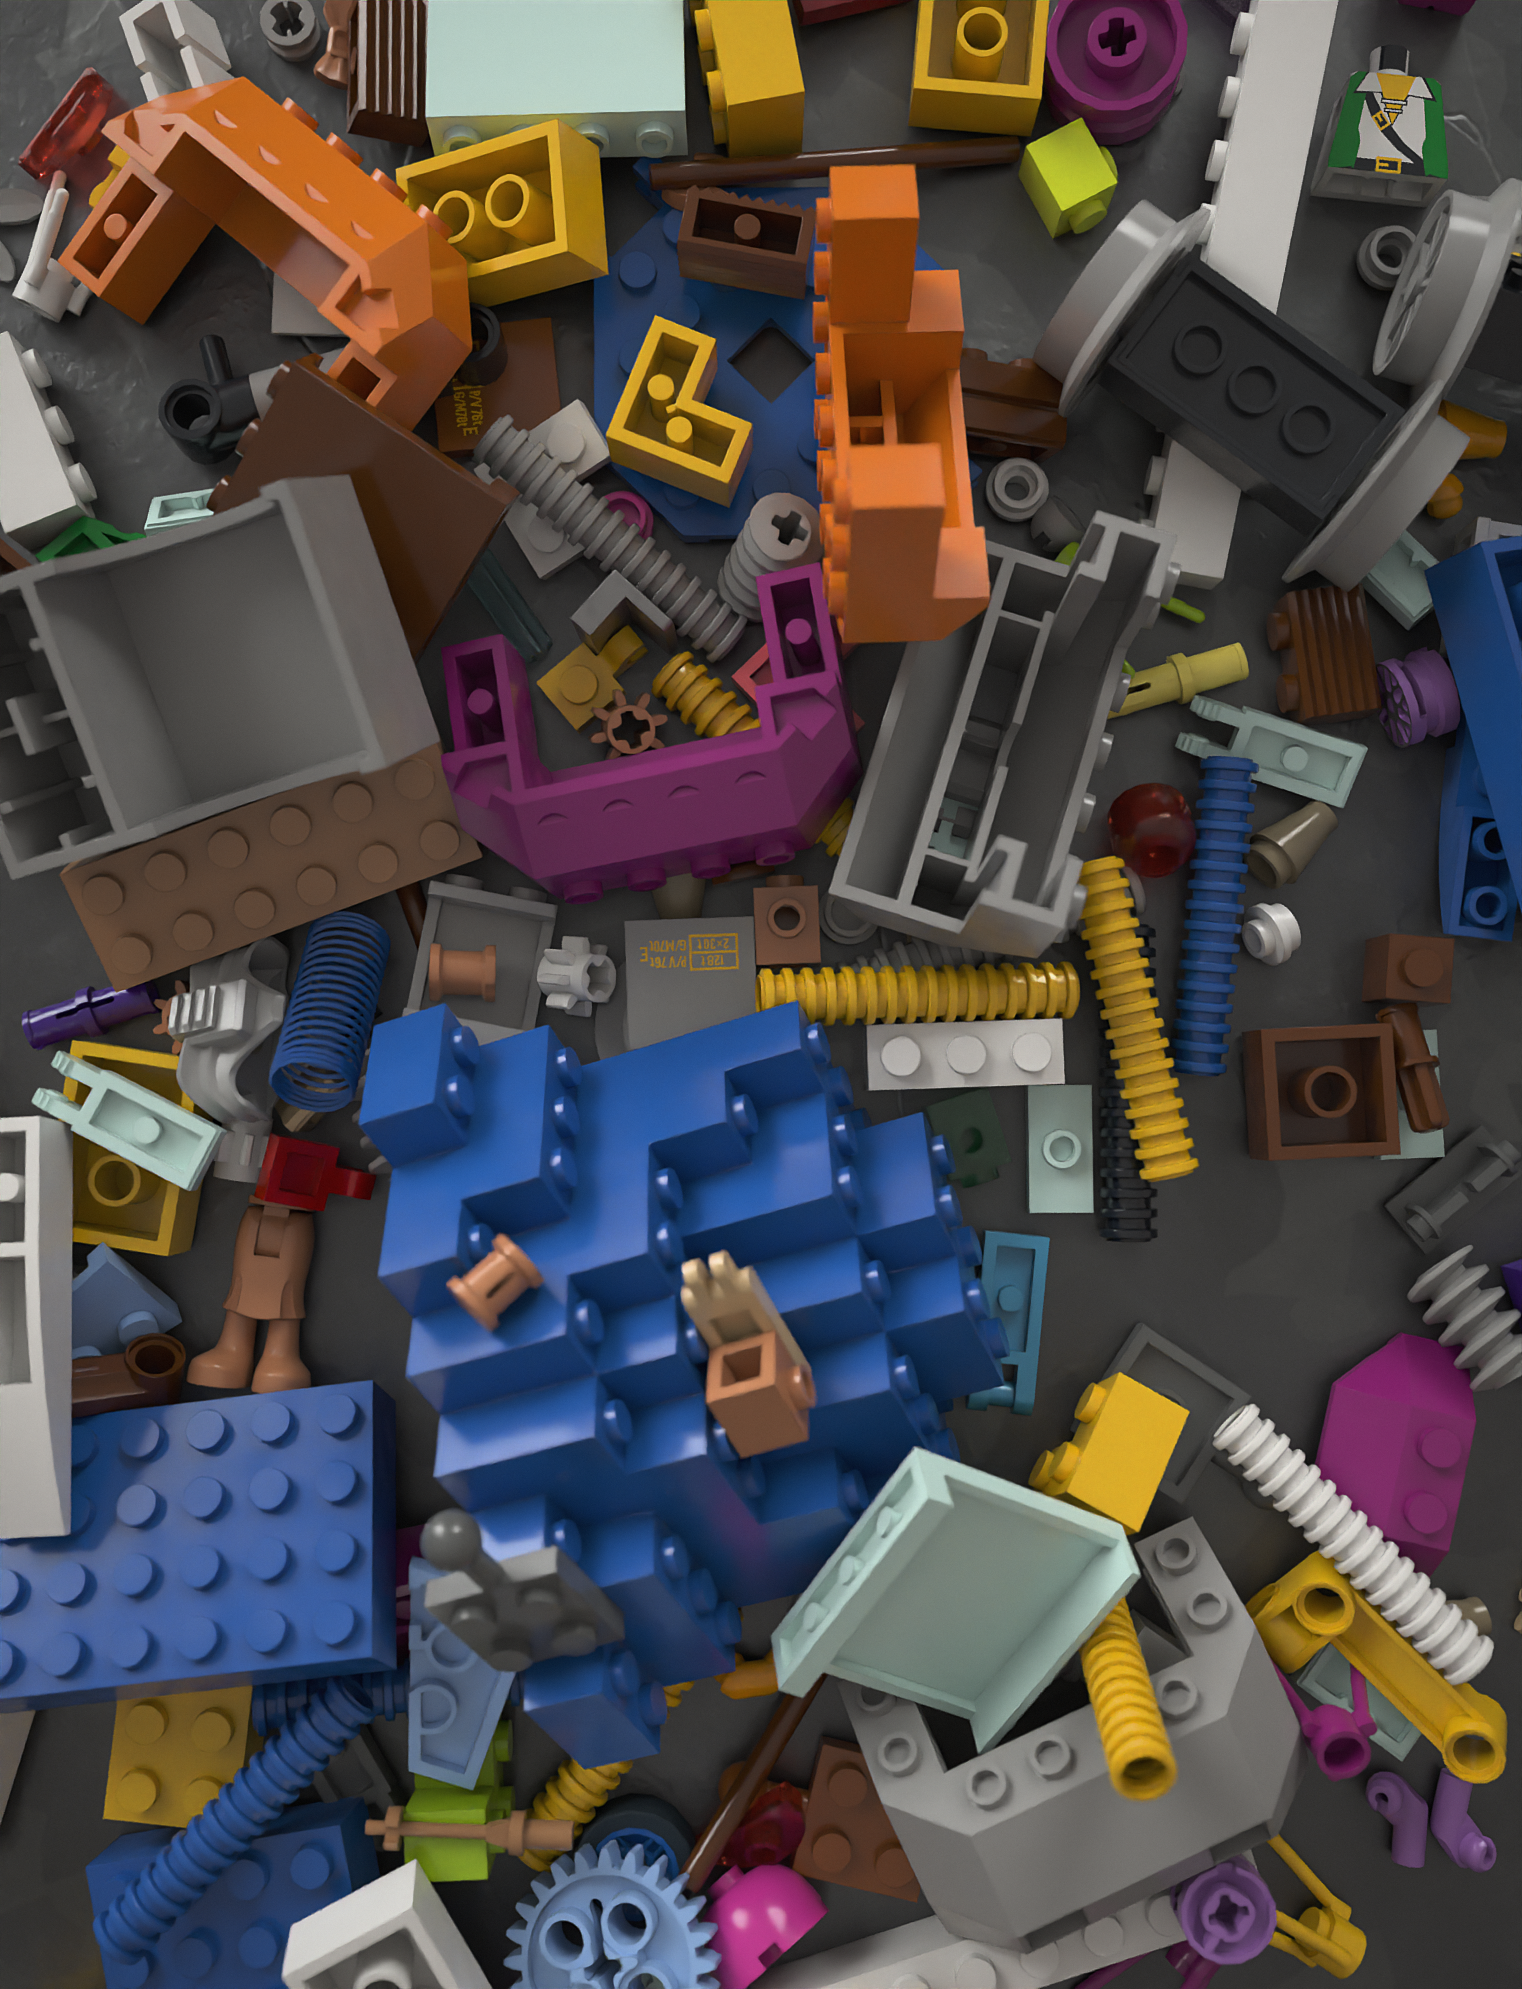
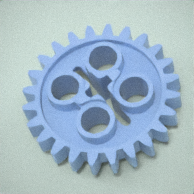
M610 1840L601 1849L599 1859L590 1843L584 1844L575 1852L574 1862L566 1854H563L551 1864L552 1874L546 1871L540 1873L530 1883L535 1895L527 1894L516 1904V1910L525 1920L516 1921L507 1930L506 1936L522 1947L514 1949L504 1959V1966L522 1971V1976L509 1989H645L641 1973L655 1975L662 1981L665 1989H720L721 1983L705 1973L717 1968L722 1961L721 1954L712 1949L704 1948V1944L718 1930V1925L711 1922L698 1923L696 1915L707 1902L705 1895L694 1897L690 1900H686L682 1892L690 1878L687 1872L679 1875L671 1882L664 1877L668 1862L666 1855L663 1854L651 1867L643 1865L644 1850L642 1844H637L633 1847L625 1859H621L616 1840ZM593 1899H599L601 1901L604 1909L603 1913L601 1912L600 1908L593 1902ZM623 1903L634 1904L643 1912L646 1918V1929H638L626 1921L623 1914ZM563 1920L574 1923L580 1929L583 1935L584 1946L574 1945L566 1939L562 1931ZM604 1951H605V1953H606L608 1959H611V1960H606V1958H605V1956H604ZM615 1959H620L622 1963V1968L620 1967L619 1962Z

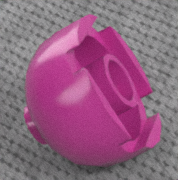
M764 1863L746 1874L743 1873L737 1864L733 1866L707 1890L714 1903L700 1921V1923L711 1922L718 1925L716 1933L704 1944V1948L712 1949L721 1954L722 1960L715 1970L708 1972L709 1975L721 1983L720 1989H745L829 1912V1909L821 1900V1896L798 1872L782 1864Z

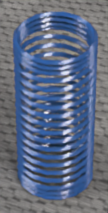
M347 911L333 912L315 919L309 927L306 945L301 956V963L296 973L294 989L291 991L289 1007L286 1011L279 1043L276 1046V1053L272 1061L271 1071L269 1072V1084L275 1094L288 1104L302 1110L314 1112L335 1111L348 1106L356 1097L363 1059L372 1029V1022L374 1021L376 1004L378 1003L380 987L382 986V979L391 945L386 930L374 920L359 913ZM342 926L356 928L358 930L370 934L373 938H375L378 941L380 946H378L370 938L365 937L356 932L336 930L322 932L320 934L318 933L331 927ZM333 935L355 937L369 943L376 949L379 956L367 946L351 940L331 939L317 941L326 936ZM328 944L350 945L366 951L374 959L370 960L365 955L351 949L336 947L322 949L320 947ZM336 952L350 954L352 956L364 960L365 962H357L349 958L336 957L329 955L328 953ZM317 971H322L326 974L320 975ZM329 979L344 981L352 984V986L335 983ZM315 980H320L324 983H318ZM358 981H364L366 984L362 985ZM313 989H319L323 992H316ZM330 989H338L350 994L335 992ZM356 990H362L363 993L360 994ZM311 998H317L321 1001H314ZM329 998L340 999V1000L345 1001V1002L335 1001V1000H331V999H329ZM359 998L361 1001L356 1002L354 999ZM309 1007H315V1008H318V1009H320V1010H314V1011H313V1010L310 1009ZM327 1007L337 1008V1009H340V1010H342V1011L334 1010V1009H329V1008H327ZM349 1007H356V1008H358L359 1010H358V1011H354L353 1009H351V1008H349ZM307 1016H314L318 1019L311 1020ZM346 1016H354L357 1019L352 1020ZM306 1025H312L318 1029H309ZM343 1025H351V1026H353L354 1028L349 1029L348 1027L343 1026ZM309 1034L316 1038H306L304 1035ZM340 1034H349L351 1037L346 1038ZM337 1043H346L349 1046L344 1047ZM301 1044H309V1045H311V1046H305V1047H304V1046L301 1045ZM334 1052H343V1053H345L346 1055H345V1056H341V1055L336 1054V1053H334ZM304 1062L312 1067L335 1070L339 1074L314 1072L297 1063ZM291 1064L297 1070L312 1077L322 1079L345 1078L346 1081L327 1084L311 1081L296 1074L287 1065ZM281 1068L294 1079L309 1086L323 1089L341 1088L347 1085L349 1087L343 1091L333 1093L308 1090L289 1080Z

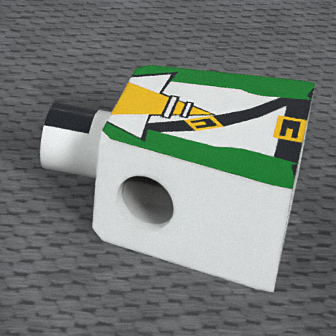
M1385 45L1376 48L1370 55L1369 72L1357 71L1351 73L1332 108L1312 181L1310 196L1426 208L1447 181L1448 158L1441 85L1433 78L1407 76L1409 51L1405 47Z

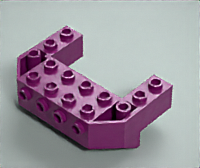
M820 562L755 577L773 683L754 687L761 727L550 772L539 759L525 659L503 634L441 647L455 752L442 754L440 757L444 776L462 830L558 899H565L567 904L595 902L604 897L603 891L628 886V890L635 892L655 890L667 884L666 878L691 873L692 877L697 879L719 877L731 871L730 865L756 860V864L761 866L778 865L793 860L795 858V851L810 849L864 773L835 615H829L828 599L823 598L822 566Z

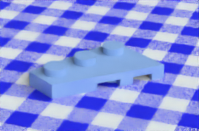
M412 1555L409 1565L410 1690L408 1771L473 1790L516 1672H497L424 1608L427 1581L454 1573L437 1570L426 1559Z

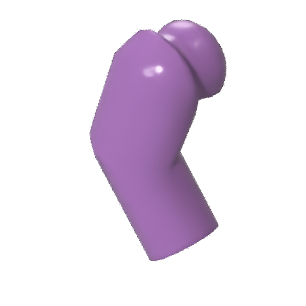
M1441 1768L1429 1822L1431 1832L1450 1860L1464 1869L1470 1868L1478 1873L1486 1872L1494 1865L1497 1851L1491 1838L1483 1836L1482 1832L1467 1814L1473 1783L1461 1780L1451 1773L1448 1768Z
M1393 1772L1373 1774L1368 1780L1366 1787V1801L1374 1812L1378 1810L1393 1825L1392 1861L1411 1868L1423 1867L1425 1865L1428 1805L1426 1801L1402 1776Z

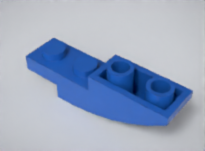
M1460 702V721L1457 727L1455 746L1446 749L1441 796L1439 889L1443 934L1512 942L1518 899L1462 703Z

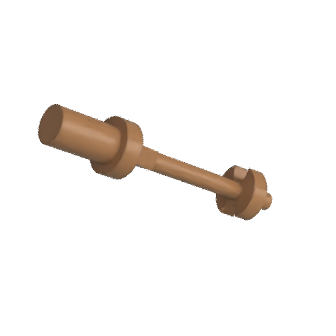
M389 1806L385 1820H367L365 1827L366 1835H385L383 1842L385 1851H399L403 1836L485 1839L488 1843L508 1849L509 1856H523L525 1849L572 1851L574 1839V1821L527 1819V1811H512L511 1817L488 1822L487 1825L403 1821L404 1807Z

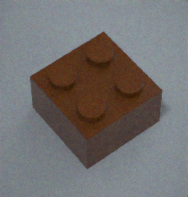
M1392 1023L1260 1029L1242 1032L1250 1159L1279 1161L1401 1155Z

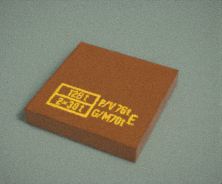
M551 317L499 323L507 346L508 362L505 371L496 381L486 386L472 387L461 383L454 376L451 378L455 394L434 401L439 451L450 459L474 456L473 450L500 417L504 418L506 415H510L514 419L512 427L518 432L523 428L529 432L562 410ZM480 338L472 339L471 353L481 350L487 341Z

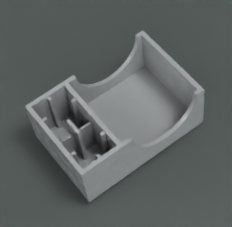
M349 475L285 479L260 488L261 497L209 518L120 545L51 559L0 577V852L11 880L150 839L208 816L309 783L360 770L362 775L382 769L441 741Z

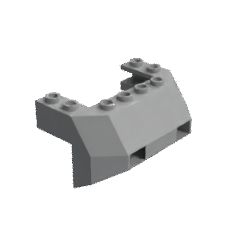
M1097 510L1070 566L985 540L991 597L989 606L941 641L907 642L828 892L863 921L939 945L1038 958L1052 941L1061 943L1067 928H1074L1076 926L1087 895V887L1077 884L1083 861L1078 860L1077 856L1068 854L1074 831L1085 832L1094 809L1096 795L1086 793L1092 770L1100 773L1103 771L1112 747L1114 735L1104 732L1109 711L1119 713L1130 685L1131 675L1121 672L1127 650L1141 628L1147 630L1153 628L1161 604L1167 605L1177 584L1181 564L1171 562V557L1178 535ZM984 663L1018 673L1003 725L969 714ZM943 797L978 807V810L975 811L958 806L955 820L944 817V808L940 807ZM941 820L954 823L951 835L967 840L963 858L928 848L933 830H939Z
M1193 1516L1134 1543L1135 1550L1145 1567L1142 1570L1146 1582L1187 1656V1659L1149 1676L1178 1770L1175 1784L1168 1793L1158 1799L1145 1802L1133 1801L1120 1795L1113 1787L1092 1703L948 1771L920 1703L846 1679L837 1683L881 1803L929 1904L948 1933L1027 1955L1278 1836L1309 1765L1301 1727L1255 1624Z

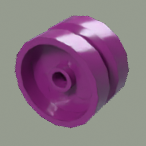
M1059 0L1047 28L1042 92L1051 116L1062 127L1082 117L1097 145H1121L1145 135L1165 116L1176 92L1180 72L1186 58L1188 24L1179 0Z

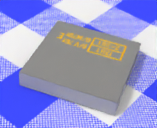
M754 916L624 921L628 1041L630 1051L756 1013Z

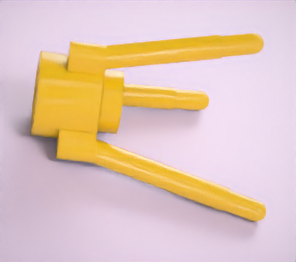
M1278 1834V1836L1266 1842L1323 1906L1322 1909L1317 1907L1308 1908L1298 1921L1276 1910V1927L1292 1935L1295 1939L1274 1931L1268 1945L1295 1956L1311 1968L1318 1965L1338 1979L1348 1978L1358 1968L1365 1955L1366 1936L1362 1930L1349 1922L1352 1911L1351 1907L1334 1896L1281 1835Z

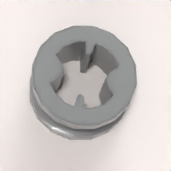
M267 0L260 12V25L271 50L278 57L286 61L299 62L311 57L321 44L322 30L309 1ZM295 18H299L303 29L296 35H293L291 30L288 29L287 36H283L279 27L280 24L290 19L291 24L294 25Z

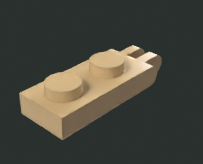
M727 1251L710 1255L709 1261L713 1278L700 1259L683 1264V1275L687 1284L681 1289L683 1304L710 1348L776 1330L796 1366L804 1364L811 1375V1367L752 1267L738 1270Z

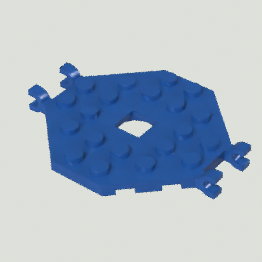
M642 156L632 166L633 173L639 178L635 183V190L659 211L612 257L607 253L609 275L590 279L594 283V422L606 440L605 435L656 315L716 339L718 370L704 404L753 423V451L730 508L610 461L605 466L634 494L643 498L651 511L684 543L709 542V539H737L738 534L744 527L745 521L750 516L752 508L762 497L772 493H790L803 498L819 514L820 504L830 502H822V491L817 490V451H825L827 447L819 448V440L814 438V399H825V395H816L815 355L816 353H824V343H813L812 306L813 302H825V295H815L814 253L804 300L679 277L677 241L683 211L674 209L662 199V190L651 191L648 172L649 164L663 162L660 158ZM829 187L719 188L729 194L735 192L739 199L747 194L751 201L761 197L765 204L772 199L777 206L785 201L790 208L799 204L803 211L812 206L816 212V198H829ZM815 233L814 252L827 251V243H817ZM917 244L914 271L944 270ZM769 327L778 328L813 362L772 404L730 364L764 328ZM968 458L972 492L978 486L976 480L981 476L982 470Z

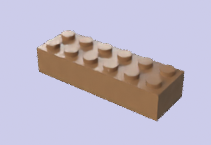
M437 725L436 728L441 741L388 767L362 775L360 770L309 783L208 816L150 839L70 862L59 876L115 992L131 988L482 858L483 845L461 828L442 769L440 755L447 754L448 752Z

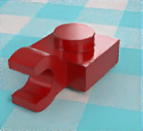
M270 1133L254 1197L265 1202L324 1212L329 1193L371 1200L377 1175L363 1172V1169L336 1164L340 1148L333 1145Z

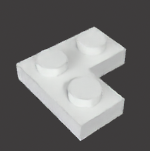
M578 399L529 431L530 436L528 440L535 446L539 442L546 446L544 454L550 459L558 456L562 460L559 467L566 473L573 469L578 474V477L575 479L578 483L611 461L607 441L584 403ZM485 463L473 469L478 478L488 485L496 480L488 475L490 467ZM520 493L504 521L538 577L546 580L583 556L586 548L579 542L572 546L567 541L570 535L562 529L557 533L552 529V525L555 522L548 516L541 520L536 515L538 508L534 504L530 503L528 506H525L520 502L523 496Z

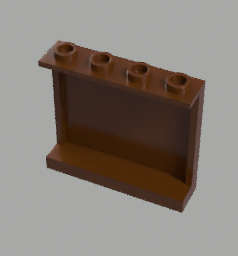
M317 353L307 355L295 360L293 363L286 360L278 368L268 385L266 395L273 399V402L262 421L258 418L254 419L246 428L237 444L236 453L243 457L233 477L227 474L218 482L207 501L206 508L213 512L212 516L223 513L261 497L260 488L285 479L349 475L416 667L521 492L499 477L488 485L318 369L324 358Z

